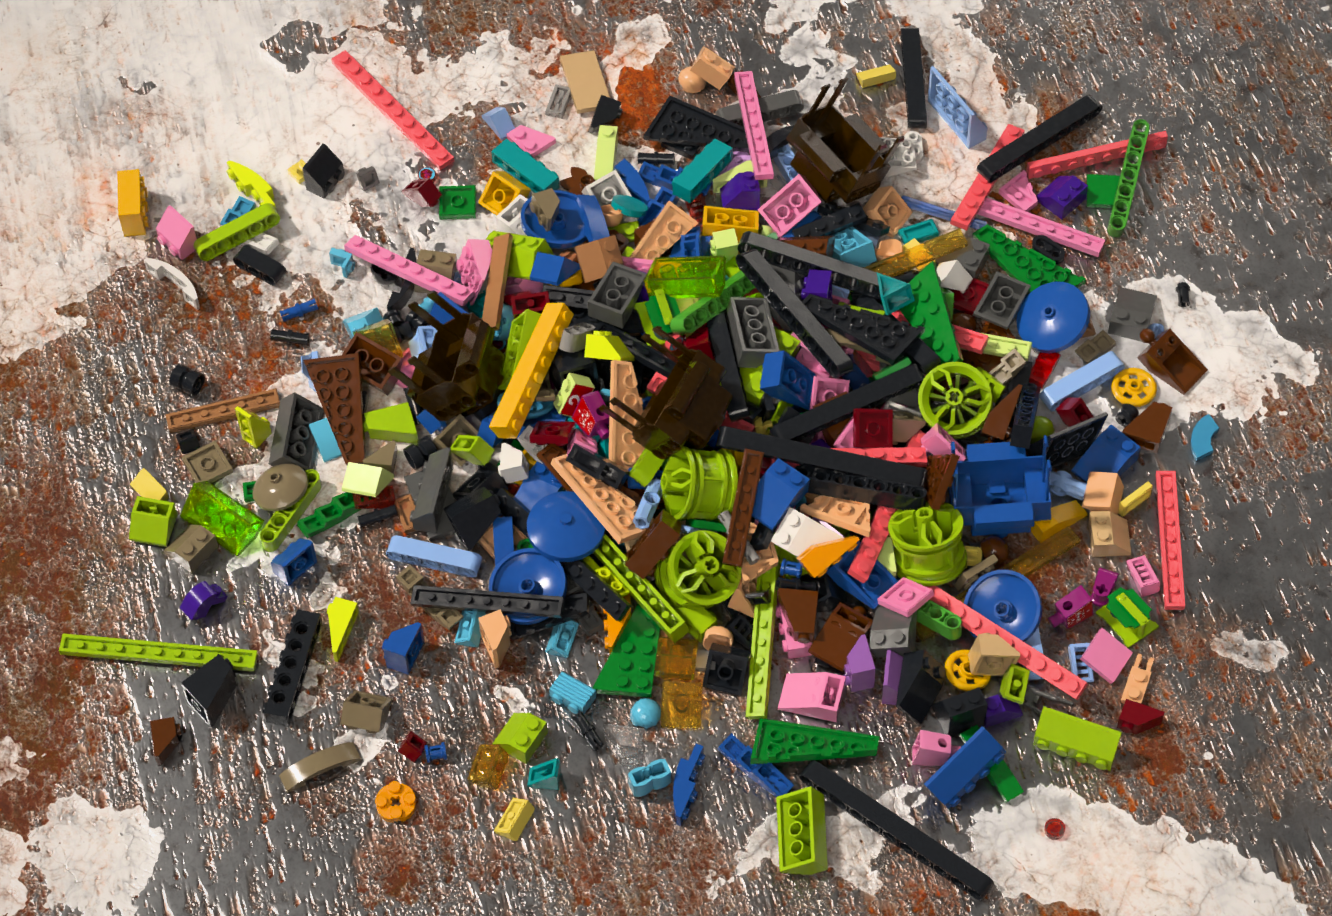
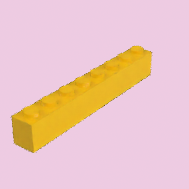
M546 303L489 425V428L498 438L517 439L559 348L563 330L568 328L574 315L565 303Z

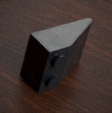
M925 650L904 653L896 707L917 725L922 723L943 687L946 674L945 667Z

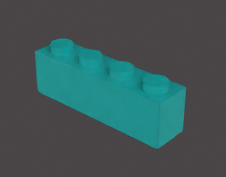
M506 138L491 151L492 162L529 187L533 193L550 188L553 190L560 188L557 173L550 171L542 162L532 158L530 153L524 152L515 142H511Z
M717 139L707 144L704 150L697 154L694 160L689 165H686L683 171L673 179V195L691 203L732 161L733 148Z

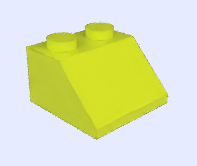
M593 331V334H586L584 357L634 361V356L619 336H613L612 332Z

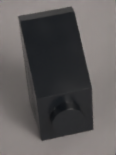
M601 95L588 133L596 132L599 130L600 125L609 126L614 123L616 118L619 119L623 110L620 108L621 102Z

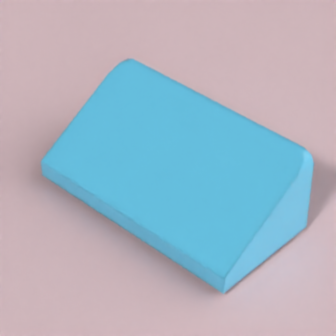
M462 610L461 614L464 618L459 621L454 643L478 647L481 638L478 618L486 615V613Z
M571 620L554 626L545 652L568 658L579 623Z

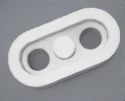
M910 131L904 135V139L914 138L916 164L923 160L922 137L918 132Z

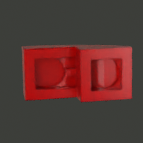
M1040 352L1031 369L1029 383L1043 388L1055 369L1061 354Z

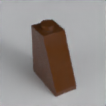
M1153 402L1127 425L1122 433L1139 445L1140 449L1157 454L1173 407L1165 403Z
M779 588L778 602L793 640L804 644L813 643L818 591Z

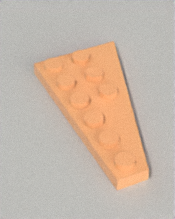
M611 361L610 400L615 397L641 415L643 413V401L639 397L637 390L638 383L632 362ZM610 402V409L635 426L637 423L635 418L618 406H613ZM611 416L609 417V460L625 469L632 468L645 447L632 439V431Z
M567 454L552 459L551 465L618 544L636 539L645 532L647 528L641 530L636 528L632 522L638 509L634 500L618 489L606 485L602 480H597L566 461Z

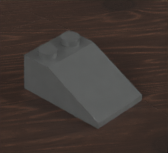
M938 236L929 254L934 258L937 267L942 262L958 260L971 277L977 279L989 258L990 244L975 238Z
M612 262L588 300V316L623 329L631 316L647 274Z
M996 272L976 307L973 316L1008 329L1017 318L1024 299L1030 293L1031 285Z
M1120 287L1110 319L1108 334L1141 341L1139 337L1140 332L1149 327L1157 295Z
M877 605L870 630L869 647L876 658L886 657L887 650H892L900 656H904V653L915 651L917 611L907 618L884 606Z

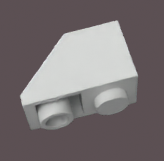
M502 443L501 452H499V475L505 479L506 483L528 479L529 463L523 452L507 443Z

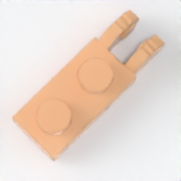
M1138 653L1135 664L1131 668L1120 703L1124 704L1125 700L1129 699L1142 704L1155 658L1150 657L1146 670L1140 669L1139 665L1142 662V654Z

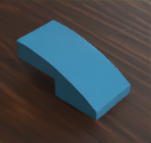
M239 196L233 208H228L220 225L223 226L252 211L256 207L255 202Z

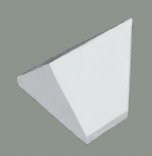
M958 260L942 262L937 267L941 287L959 290L964 293L973 280Z

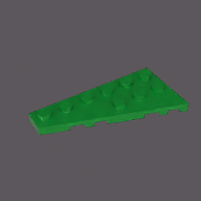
M988 224L972 234V238L990 244L989 255L1010 277L1031 285L1030 293L1039 286L1050 282H1066L1077 288L1086 283V278L1078 277L1070 269H1064L1056 265L1055 261L1033 249L1025 248L1019 241L1016 240L1014 242L1007 238L1006 234Z
M932 261L909 282L915 301L899 310L911 326L916 328L918 326L925 327V331L920 338L938 355L941 364L963 362L959 343L954 334L955 329L950 320L951 315L946 297L940 285L941 280L937 274V266Z
M637 604L592 687L596 690V694L652 698L661 628L639 604Z
M760 718L750 764L877 756L880 736Z

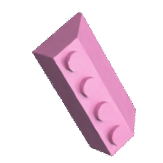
M814 376L809 410L813 409L812 406L844 391L848 393L850 380ZM822 431L816 433L810 444L820 438L826 442Z

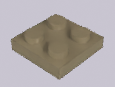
M216 440L181 457L182 462L199 489L233 473V468Z
M993 554L962 573L954 585L958 592L963 588L965 590L970 589L977 579L986 573L992 572L995 569V564L998 562L997 557Z

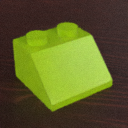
M513 713L492 743V746L527 764L548 734L547 722L531 713Z

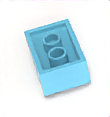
M854 227L830 235L835 236L832 258L859 267H867L877 261L873 242Z

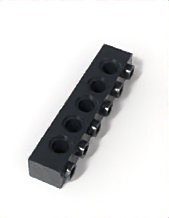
M1033 383L1022 384L1010 446L1030 448L1041 387Z
M297 609L296 615L292 616L290 623L291 631L286 634V646L280 652L279 668H275V680L273 685L269 686V698L267 702H264L262 708L266 722L290 726L322 626L320 613ZM284 683H290L287 686H282Z

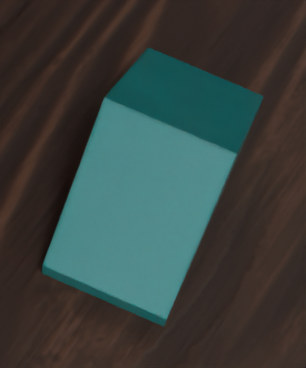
M555 758L531 767L527 786L530 788L559 790L561 778L560 759Z

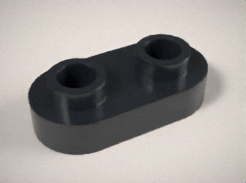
M1038 235L1033 238V250L1055 261L1056 264L1064 261L1065 250L1063 247L1044 235Z

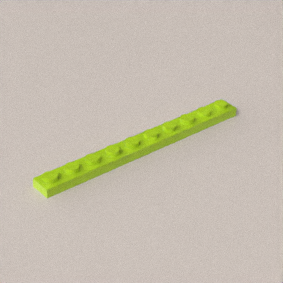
M775 545L778 565L757 577L756 591L771 589L772 593L771 603L755 605L746 705V718L748 720L767 719L777 602L775 583L779 577L781 547Z
M62 634L59 647L60 655L196 667L204 666L220 654L223 659H229L233 665L232 670L255 672L258 658L257 650L75 634Z

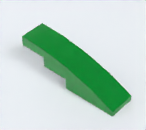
M349 492L332 497L331 503L316 508L313 515L298 520L297 527L308 539L357 513L374 501L375 497Z
M978 725L959 735L964 744L980 729ZM1004 760L990 768L987 778L992 786L995 785L1005 803L1024 792Z

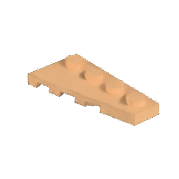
M668 201L629 257L657 260L681 238V235L687 234L699 222L671 201Z

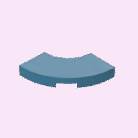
M1210 414L1201 418L1192 432L1190 445L1196 461L1213 454L1211 438L1219 431V427Z

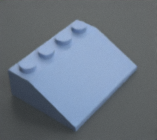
M934 66L930 67L928 102L968 149L985 141L988 131L986 124L980 121L976 112L968 107L965 99L957 94L956 89L944 79Z

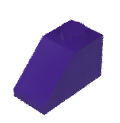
M1000 694L985 698L988 704L985 728L1023 716L1018 703L1005 699Z

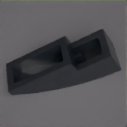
M574 443L566 458V461L597 480L604 481L615 489H622L630 474V471L577 443Z

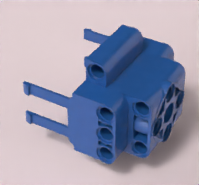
M1044 435L1043 456L1026 457L1025 448L1010 446V442L967 445L966 461L957 462L952 475L954 477L951 487H948L950 505L954 506V509L959 510L963 517L964 526L971 525L972 536L996 535L1005 538L1008 534L1031 532V527H1034V521L1051 520L1049 476L1052 467L1050 460L1046 462V448L1049 447L1046 435ZM951 442V453L955 454V442Z

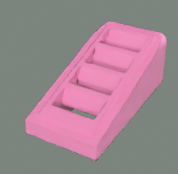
M1145 555L1126 561L1142 597L1160 591V582Z

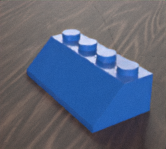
M982 726L924 785L948 810L951 807L954 808L960 803L961 797L965 793H969L975 788V783L980 778L983 779L989 774L990 768L994 764H999L1004 759L1006 751Z

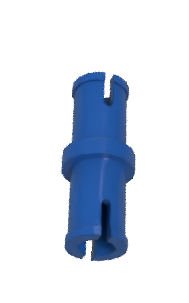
M314 298L301 304L296 303L295 306L280 311V314L283 316V322L298 316L301 318L303 314L319 309Z

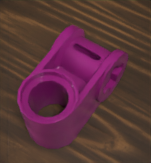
M1099 568L1091 595L1095 606L1102 607L1108 603L1107 596L1114 590L1119 573Z

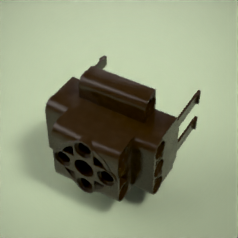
M848 77L838 81L839 85L827 105L818 108L831 85L827 84L821 87V92L809 112L797 120L786 138L787 142L797 151L790 165L798 174L808 179L825 203L841 198L847 204L874 193L880 187L881 182L891 168L888 164L899 144L904 141V136H900L895 140L892 147L889 148L887 143H884L857 113L844 117L833 106L848 81Z
M433 290L427 294V297L454 318L442 324L420 307L419 303L414 301L409 304L408 307L433 326L437 333H435L431 348L420 353L418 358L412 356L407 360L410 365L415 366L412 379L396 367L389 369L388 372L391 376H395L409 387L407 395L413 401L432 414L437 420L448 421L459 414L466 417L493 402L495 392L504 379L501 370L505 355L492 345L495 330L488 323L477 317L473 312L470 314L459 312L439 296L438 292Z
M656 326L652 329L655 333L684 353L677 357L650 337L651 335L645 333L641 336L644 341L676 363L668 378L658 385L641 415L615 397L610 400L613 406H618L637 420L635 426L604 404L599 407V410L602 413L605 412L632 431V439L651 451L653 455L660 459H666L682 450L683 446L696 450L706 446L711 436L723 423L727 408L733 400V395L719 385L727 372L723 365L715 362L699 349L689 350L664 332L662 327Z

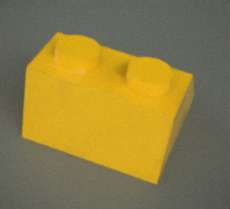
M493 171L478 203L497 216L518 195L521 194L528 198L531 189L505 171Z

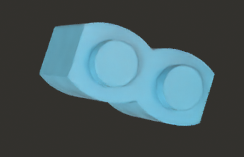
M665 759L655 760L647 767H638L628 773V784L634 797L645 796L653 789H662L672 782L671 770Z

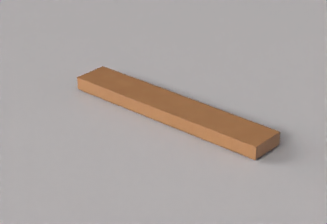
M510 233L494 237L482 320L488 323L495 331L500 329L513 236Z
M277 388L165 415L169 432L173 433L237 418L235 412L237 406L253 413L279 408L280 400Z

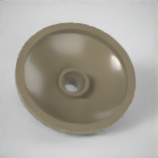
M290 463L275 465L263 472L255 482L252 492L253 499L261 509L266 511L287 509L297 503L305 494L308 487V477L305 471L298 465Z

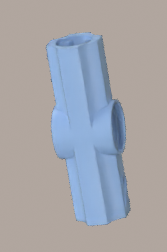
M1050 471L1049 485L1050 491L1057 496L1069 495L1083 500L1087 483L1073 479L1071 474L1066 471Z
M657 478L651 480L647 485L632 521L635 527L641 530L649 527L662 496L661 480Z

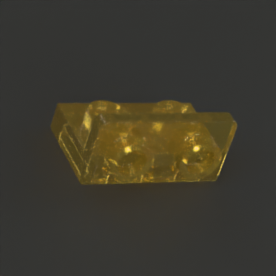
M480 744L467 780L472 784H488L493 790H497L508 762L509 754L500 745Z

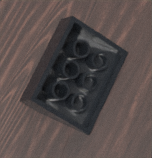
M1106 412L1047 436L1049 447L1046 448V462L1050 460L1051 467L1053 468L1084 455L1096 440L1108 414ZM1044 438L1030 444L1029 449L1025 448L1026 457L1043 456Z

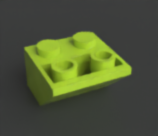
M137 496L131 512L129 540L167 547L178 515L175 503Z

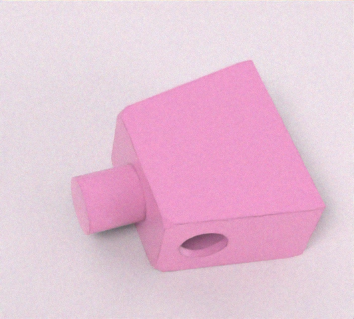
M920 730L912 746V765L943 766L949 757H952L961 746L951 745L950 735Z

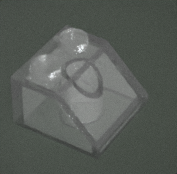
M604 724L605 746L617 761L629 769L642 767L645 753L644 728Z

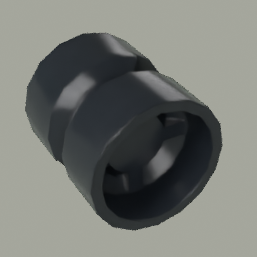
M178 364L170 375L169 384L174 388L183 389L184 392L196 396L204 385L205 375L196 370L192 371L191 368L185 365Z
M425 436L417 441V445L411 444L404 448L403 452L410 466L417 470L424 466L425 461L428 462L429 455L437 452V448L432 440Z

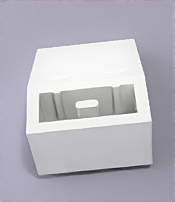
M879 137L884 143H887L889 148L892 147L897 139ZM904 139L899 144L888 162L891 168L885 177L917 169L913 139Z
M521 194L518 195L496 216L498 231L527 236L520 222L521 210L524 203L528 200Z

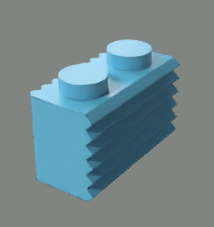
M563 671L549 689L551 700L558 705L564 704L574 714L578 712L585 714L596 699L595 689Z

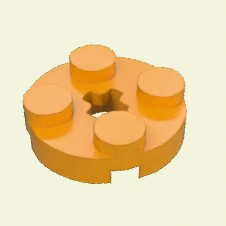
M397 781L384 786L378 792L375 799L378 815L389 823L408 820L416 810V797L413 790L409 786ZM396 799L399 800V802H400V805H399V806H398V805L391 806L393 800H396Z

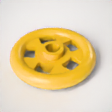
M1127 368L1114 376L1111 389L1114 397L1120 403L1141 407L1154 399L1157 385L1152 375L1147 371L1139 368ZM1129 375H1136L1137 379H1129ZM1146 380L1149 386L1144 387L1142 381ZM1120 381L1126 382L1124 387H1119ZM1125 392L1132 396L1131 399L1123 396ZM1144 392L1146 396L1141 399L1138 395Z
M957 650L949 655L945 662V672L947 679L953 686L963 691H970L978 687L981 690L987 686L991 676L983 675V677H980L970 672V661H968L970 650ZM957 659L962 661L959 666L954 663ZM958 671L960 678L957 679L953 672ZM966 680H974L975 684H967Z

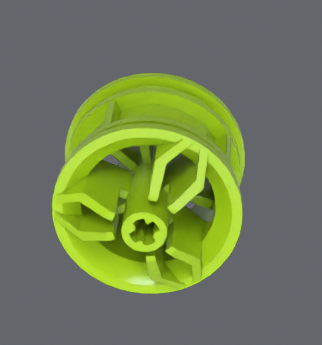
M947 362L935 367L925 376L919 388L918 404L920 412L930 428L938 423L954 439L970 437L983 428L988 413L993 409V396L987 379L978 369L963 362ZM951 377H956L955 388L953 387ZM963 377L971 382L961 392V378ZM945 379H947L948 385L950 387L948 391H946V389L939 384ZM934 389H936L937 391L941 392V393L944 394L945 396H941V395H938V394H934V393H933ZM978 392L981 393V401L967 398ZM931 400L945 403L931 409ZM966 405L979 408L978 412H975ZM951 410L950 424L942 422L941 419ZM963 410L973 417L966 423L962 415ZM956 413L959 416V425H956Z
M683 446L682 450L670 456L662 473L660 483L666 511L677 520L702 519L722 524L718 519V515H721L726 510L731 514L738 485L737 466L732 453L725 449L702 451Z
M926 500V507L919 508L916 512L915 510L899 509L892 515L888 523V531L895 547L896 574L900 579L905 577L923 586H936L955 579L964 571L967 565V552L961 540L964 523L958 509H954V506L945 502L944 505L940 506L939 510H935L930 507Z
M707 530L689 533L681 538L675 546L672 545L668 549L669 554L663 561L659 560L655 565L657 567L654 571L656 587L671 607H704L707 610L713 605L725 601L735 592L741 579L742 568L722 564L727 541L724 536ZM683 551H685L691 563L682 555ZM705 581L714 589L712 593L707 587Z

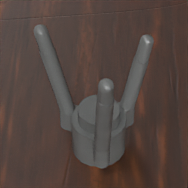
M1031 684L1026 688L1024 699L1027 701L1025 705L1032 708L1039 716H1041L1042 712L1034 703L1039 704L1042 697L1071 706L1074 705L1072 701L1042 691Z

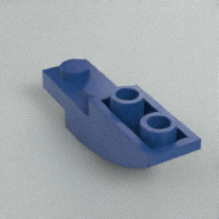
M695 744L689 760L680 758L673 785V805L678 826L682 825L683 820L688 819L691 811L689 809L691 802L695 803L698 796L695 783L698 776L697 769L699 765H703L706 758L704 746Z

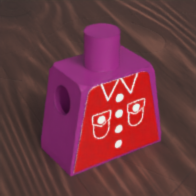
M598 390L582 395L571 418L587 437L599 435L602 440L609 438L607 426L610 416L599 410L601 405L604 404L606 406Z
M1080 585L1056 602V613L1050 616L1048 621L1053 628L1063 623L1069 629L1094 615L1093 601Z

